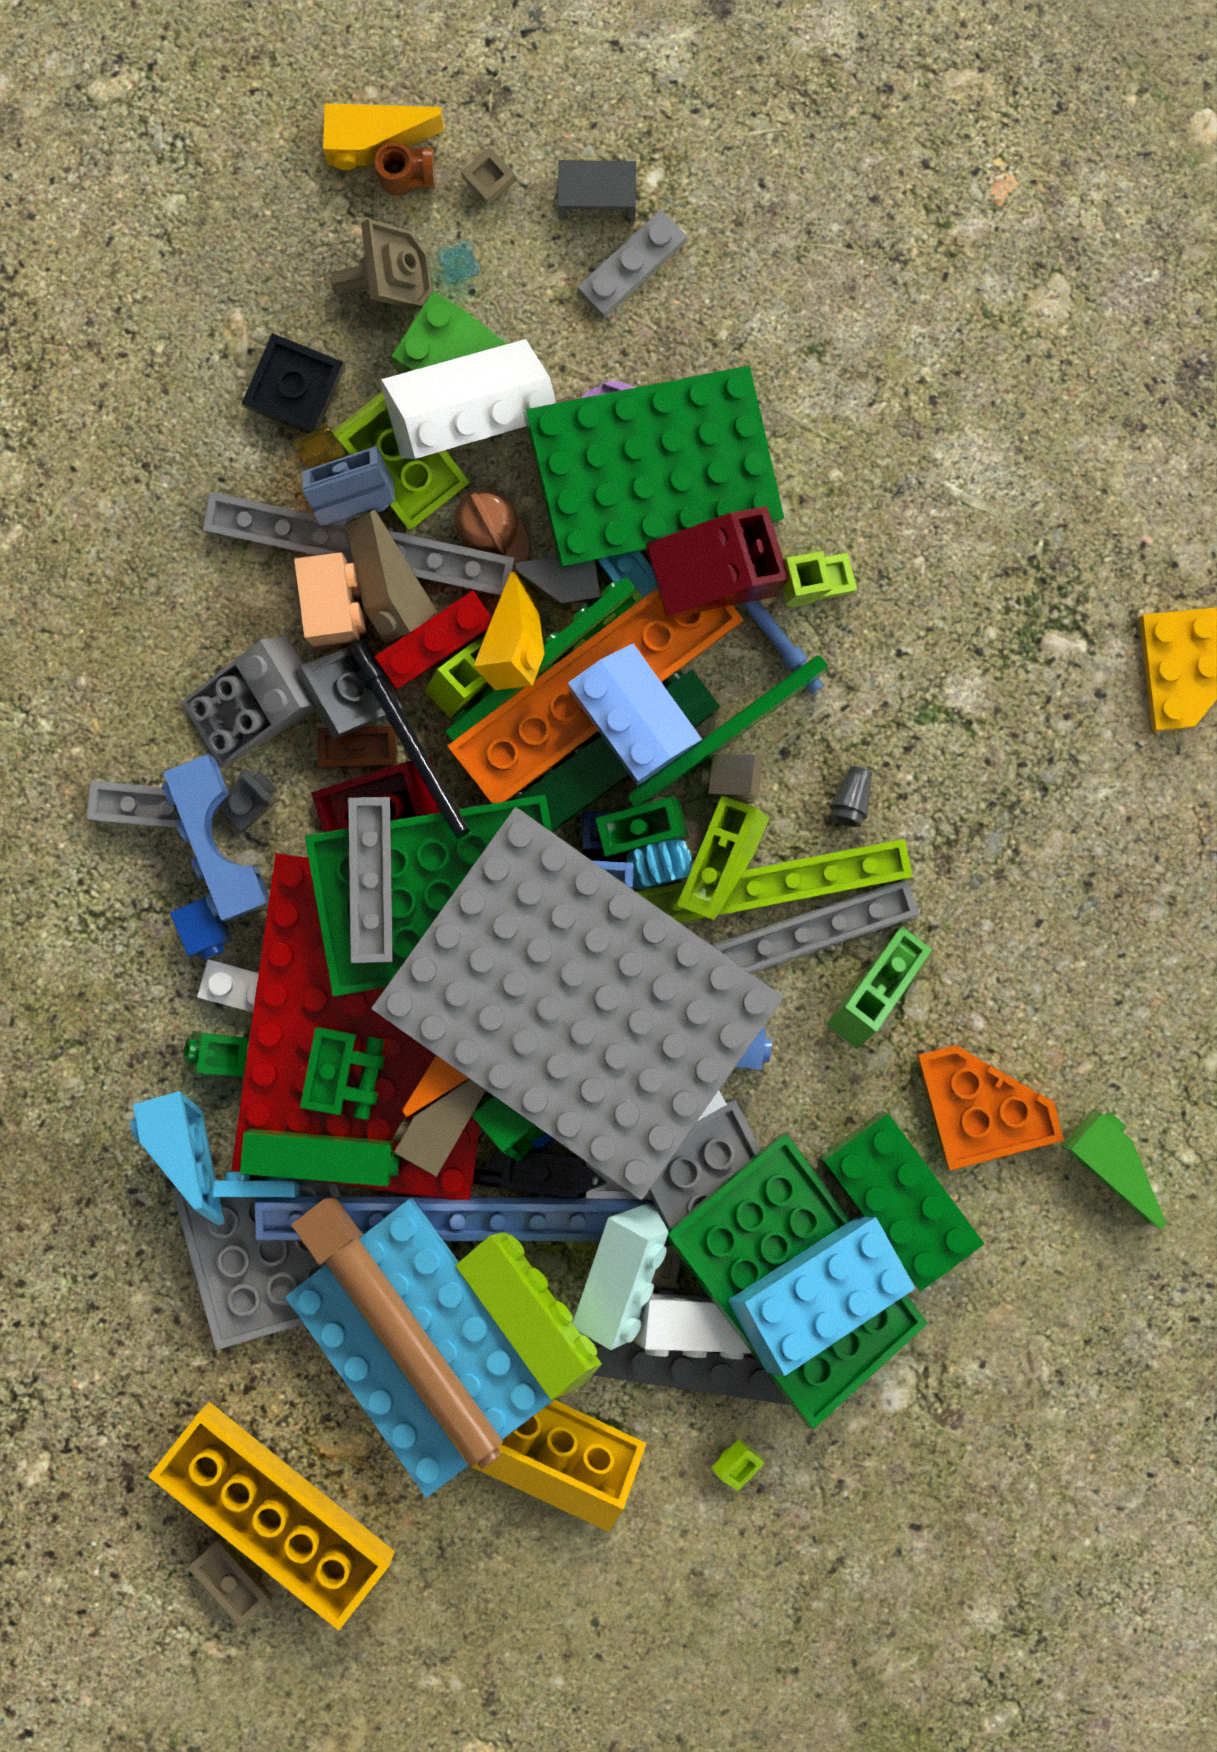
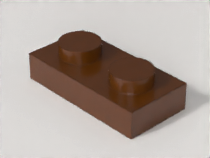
M392 726L364 727L335 740L327 728H317L318 767L320 769L391 767L398 764V740Z

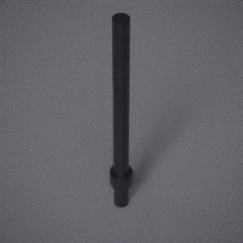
M362 641L353 642L348 649L360 669L359 677L364 686L374 693L455 838L459 839L466 836L470 829L386 684L387 676L379 663L372 660Z

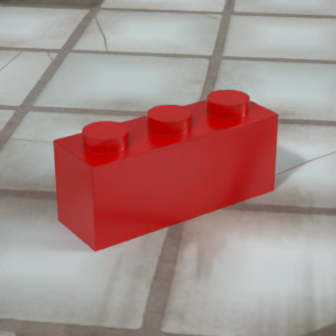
M473 590L377 654L375 658L393 685L398 689L488 629L492 617Z

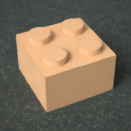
M342 552L295 558L304 638L316 651L349 647L355 641H362L361 634L367 633L365 612L361 610L360 604L356 600V596L361 595L354 563H348Z

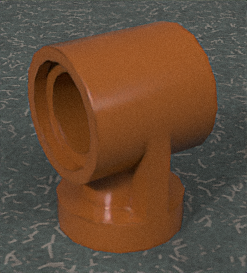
M391 142L384 144L376 152L374 159L376 172L381 187L387 193L399 196L408 193L413 188L436 187L433 148L408 149L401 143ZM392 165L404 166L403 170L399 173L391 174L387 172L388 168Z

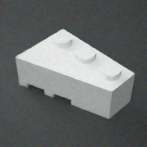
M661 1289L660 1294H652L642 1308L639 1317L641 1327L633 1340L634 1343L645 1349V1354L660 1357L669 1356V1350L683 1351V1355L694 1358H705L707 1352H720V1356L724 1358L743 1359L744 1353H751L706 1293H698V1296L673 1295V1290Z

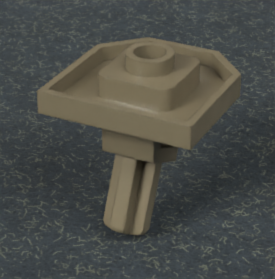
M371 219L362 222L361 228L365 257L361 258L362 265L333 272L330 283L334 293L342 295L369 288L371 300L411 310L421 307L433 291L428 254L412 231Z

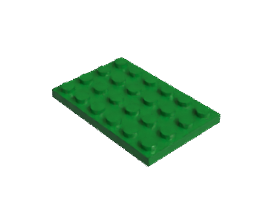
M750 365L529 408L523 412L560 568L643 551L647 548L646 543L732 512L767 506L772 523L785 519Z
M546 795L458 809L470 829L466 836L459 839L455 838L441 812L390 821L393 962L351 963L349 828L306 835L305 841L333 997L388 986L515 807L552 832Z
M783 1133L777 1136L668 1229L667 1241L765 1370L727 1300L851 1221V1219L787 1133ZM905 1295L786 1376L772 1373L767 1374L808 1428L815 1429L922 1330L928 1322L910 1298Z

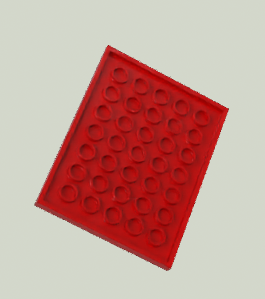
M275 853L231 1171L240 1172L243 1134L249 1129L394 1141L395 1151L399 1143L393 1140V1137L403 1119L406 1118L412 1121L419 1111L437 1100H433L408 1117L402 1111L436 1054L371 1009L386 987L333 997L308 857ZM316 1027L357 1034L354 1047L356 1051L366 1052L368 1037L384 1039L382 1055L385 1056L383 1068L378 1070L375 1091H378L376 1104L371 1106L369 1119L353 1117L356 1102L345 1099L341 1115L300 1108ZM351 1064L347 1086L359 1087L362 1065ZM477 1106L472 1115L478 1110ZM471 1115L437 1177L400 1157L399 1175L391 1176V1182L388 1186L318 1180L306 1181L451 1200H470L480 1125Z

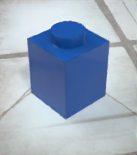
M206 897L170 912L188 956L197 957L201 955L204 961L225 952L223 945L232 942L225 922L221 921L219 915L213 916L208 907Z

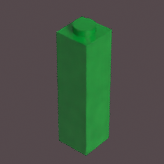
M249 1129L243 1134L240 1174L388 1186L391 1182V1176L399 1175L401 1156L394 1153V1141Z

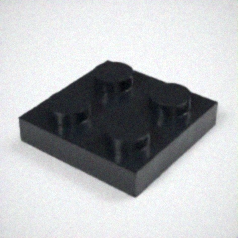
M272 333L242 401V405L248 410L316 437L345 369L344 362Z

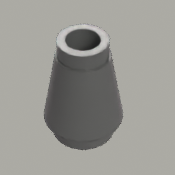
M858 766L850 767L830 805L832 810L831 819L849 827H860L862 820L867 819L871 771Z

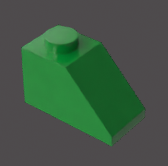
M672 797L595 818L605 857L629 853L632 850H636V848L660 841L690 838L680 800Z

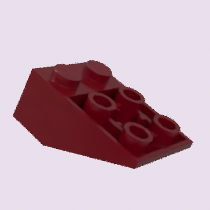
M767 506L728 513L646 543L647 554L666 618L776 597L790 579Z

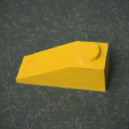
M325 103L323 151L328 165H333L341 170H352L356 166L373 164L376 152L386 143H401L408 148L444 132L441 107Z
M517 572L509 574L473 665L494 690L533 686L545 654L537 596Z

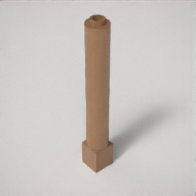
M331 1197L320 1201L292 1223V1227L318 1264L325 1263L468 1466L472 1467L477 1463L483 1469L499 1457L502 1453L497 1447L504 1441L360 1241L363 1234L338 1199Z

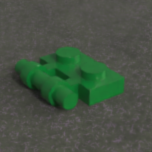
M316 1027L300 1108L341 1115L345 1099L356 1102L353 1117L369 1119L371 1106L376 1104L378 1091H375L378 1070L383 1068L385 1056L382 1055L384 1039L368 1037L366 1052L356 1051L354 1047L357 1034ZM351 1064L363 1066L359 1087L347 1086Z

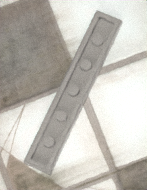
M905 879L711 946L749 973H753L920 915L908 880Z

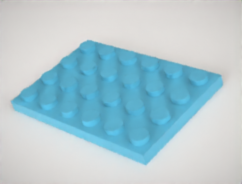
M413 1198L404 1202L360 1238V1241L502 1439L552 1402L455 1266L458 1260ZM327 1265L323 1266L285 1296L426 1498L468 1466Z

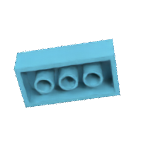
M856 1217L727 1301L766 1372L786 1376L913 1291L915 1287L877 1218Z

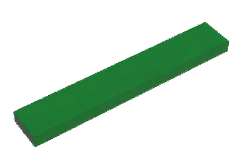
M821 655L815 656L628 794V798L634 807L652 802L709 760L713 755L720 752L828 672L827 663Z

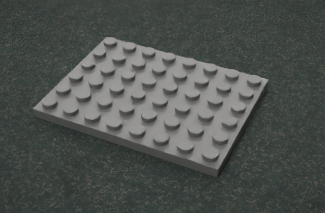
M515 807L371 1009L642 1200L784 997Z

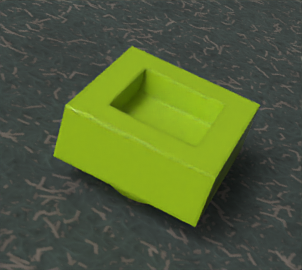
M738 1439L732 1446H729L722 1452L719 1460L711 1469L719 1479L736 1491H739L765 1464V1461L755 1450Z

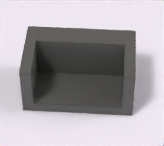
M559 160V220H567V209L628 210V221H635L636 161Z

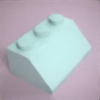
M647 1203L607 1219L573 1320V1325L580 1333L609 1350H613L627 1342L630 1343L637 1336L641 1327L639 1317L642 1308L653 1293L654 1285L651 1282L655 1270L661 1265L666 1255L664 1244L669 1232L655 1206Z

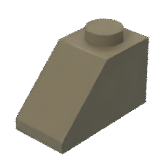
M713 755L710 764H703L700 787L707 788L706 798L720 799L723 795L739 802L753 803L759 795L763 756Z

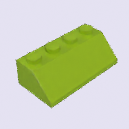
M507 1232L490 1235L455 1266L551 1401L582 1387L602 1365L596 1356V1347L588 1337L581 1335L571 1322L573 1318L568 1308L560 1301H556L547 1289L548 1282L545 1276L538 1269L532 1268L523 1256L524 1249L521 1243L514 1236L508 1235Z

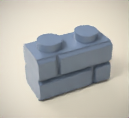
M378 446L303 471V492L310 507L313 508V513L320 526L330 523L342 525L349 522L354 515L366 511L370 512L374 509L378 513L385 510L390 503L395 502L394 482Z

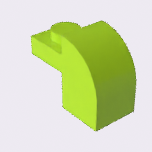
M823 551L784 559L790 579L782 588L786 606L788 607L807 606L818 600L848 595L857 591L848 552L824 557Z

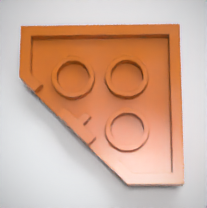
M950 1045L916 1054L947 1170L951 1171L1064 1141L1056 1107L1052 1100L1028 1088L957 1045Z

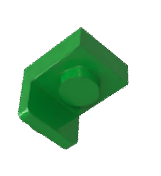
M193 1031L191 1039H187L183 1052L184 1062L188 1063L187 1069L196 1073L243 1077L248 1038Z

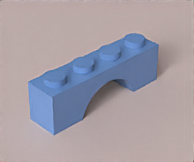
M207 754L164 771L163 774L166 783L162 784L164 795L170 806L176 805L181 818L176 821L177 828L185 843L190 842L195 856L191 858V863L197 877L200 880L205 878L210 891L205 897L213 916L219 915L221 921H231L268 906L269 893L259 867L242 866L229 861L222 855L214 842L212 822L215 812L223 800L230 795L216 759Z

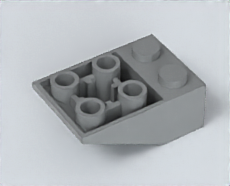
M287 636L259 640L181 701L220 768L225 767L296 725L316 710L296 674L297 669L303 663Z

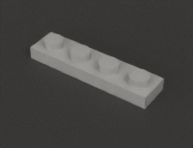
M390 797L348 798L351 963L393 962Z

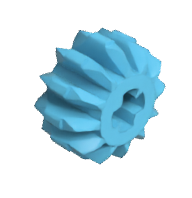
M681 839L648 844L647 846L636 848V850H632L626 855L627 863H634L633 887L638 890L660 887L687 879L693 863L690 850H688L686 842Z

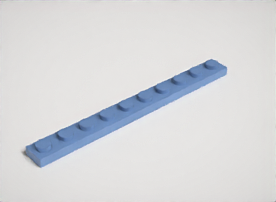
M257 1197L255 1201L256 1240H301L291 1224L320 1201L331 1197ZM336 1197L363 1235L408 1199L413 1198L443 1241H484L490 1235L507 1232L508 1235L514 1236L518 1241H600L609 1217L647 1203L655 1206L653 1201L649 1199L471 1197L470 1200H451L435 1197Z

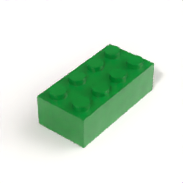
M880 1111L819 1157L863 1217L877 1218L910 1280L920 1292L985 1244L889 1113Z

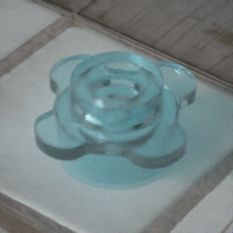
M461 240L458 245L451 248L441 247L437 252V259L444 265V278L448 283L456 284L457 282L466 281L471 276L475 277L480 273L481 265L473 256L474 246L469 240ZM457 259H462L463 262L462 264L457 265L455 261Z

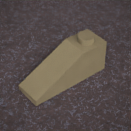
M375 509L345 525L364 611L385 644L410 633L437 612Z
M467 1079L419 1111L412 1121L404 1118L393 1137V1140L399 1143L394 1153L437 1177L486 1090L471 1079Z

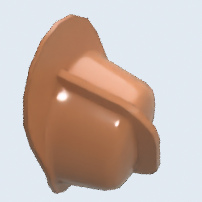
M480 488L469 492L460 500L455 509L454 523L465 547L516 558L515 563L527 560L530 549L527 531L513 504L505 494L491 488Z

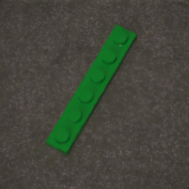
M627 577L620 582L614 581L602 591V598L590 608L587 606L580 609L572 617L571 624L561 633L555 632L543 641L545 654L535 679L643 599ZM490 686L482 694V700L471 710L465 709L458 713L451 722L452 726L445 732L453 741L525 687L494 690Z

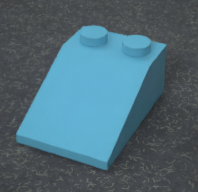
M180 1091L133 1104L135 1118L131 1119L130 1124L135 1141L140 1142L195 1211L217 1226L225 1224L220 1197H213L216 1176L203 1111Z

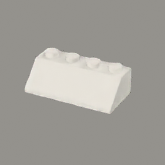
M526 339L380 379L400 456L407 459L420 458L525 427L526 423L523 412L526 409L556 403L550 377Z

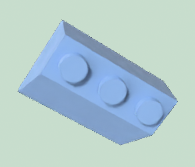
M634 644L600 659L568 682L570 693L637 786L702 740Z

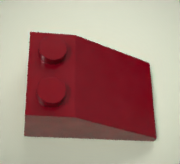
M412 761L397 764L311 792L323 832L349 828L348 798L390 797V821L440 813L438 806Z

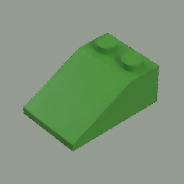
M433 291L391 355L396 371L401 374L507 343L468 312Z

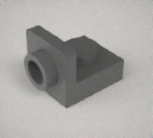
M247 769L243 770L240 773L242 778L228 790L230 795L219 805V808L242 832H245L278 801L271 793L276 787L261 771L254 775Z

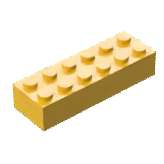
M208 1402L199 1411L148 1476L338 1631L390 1566L395 1553L392 1548L211 1402Z

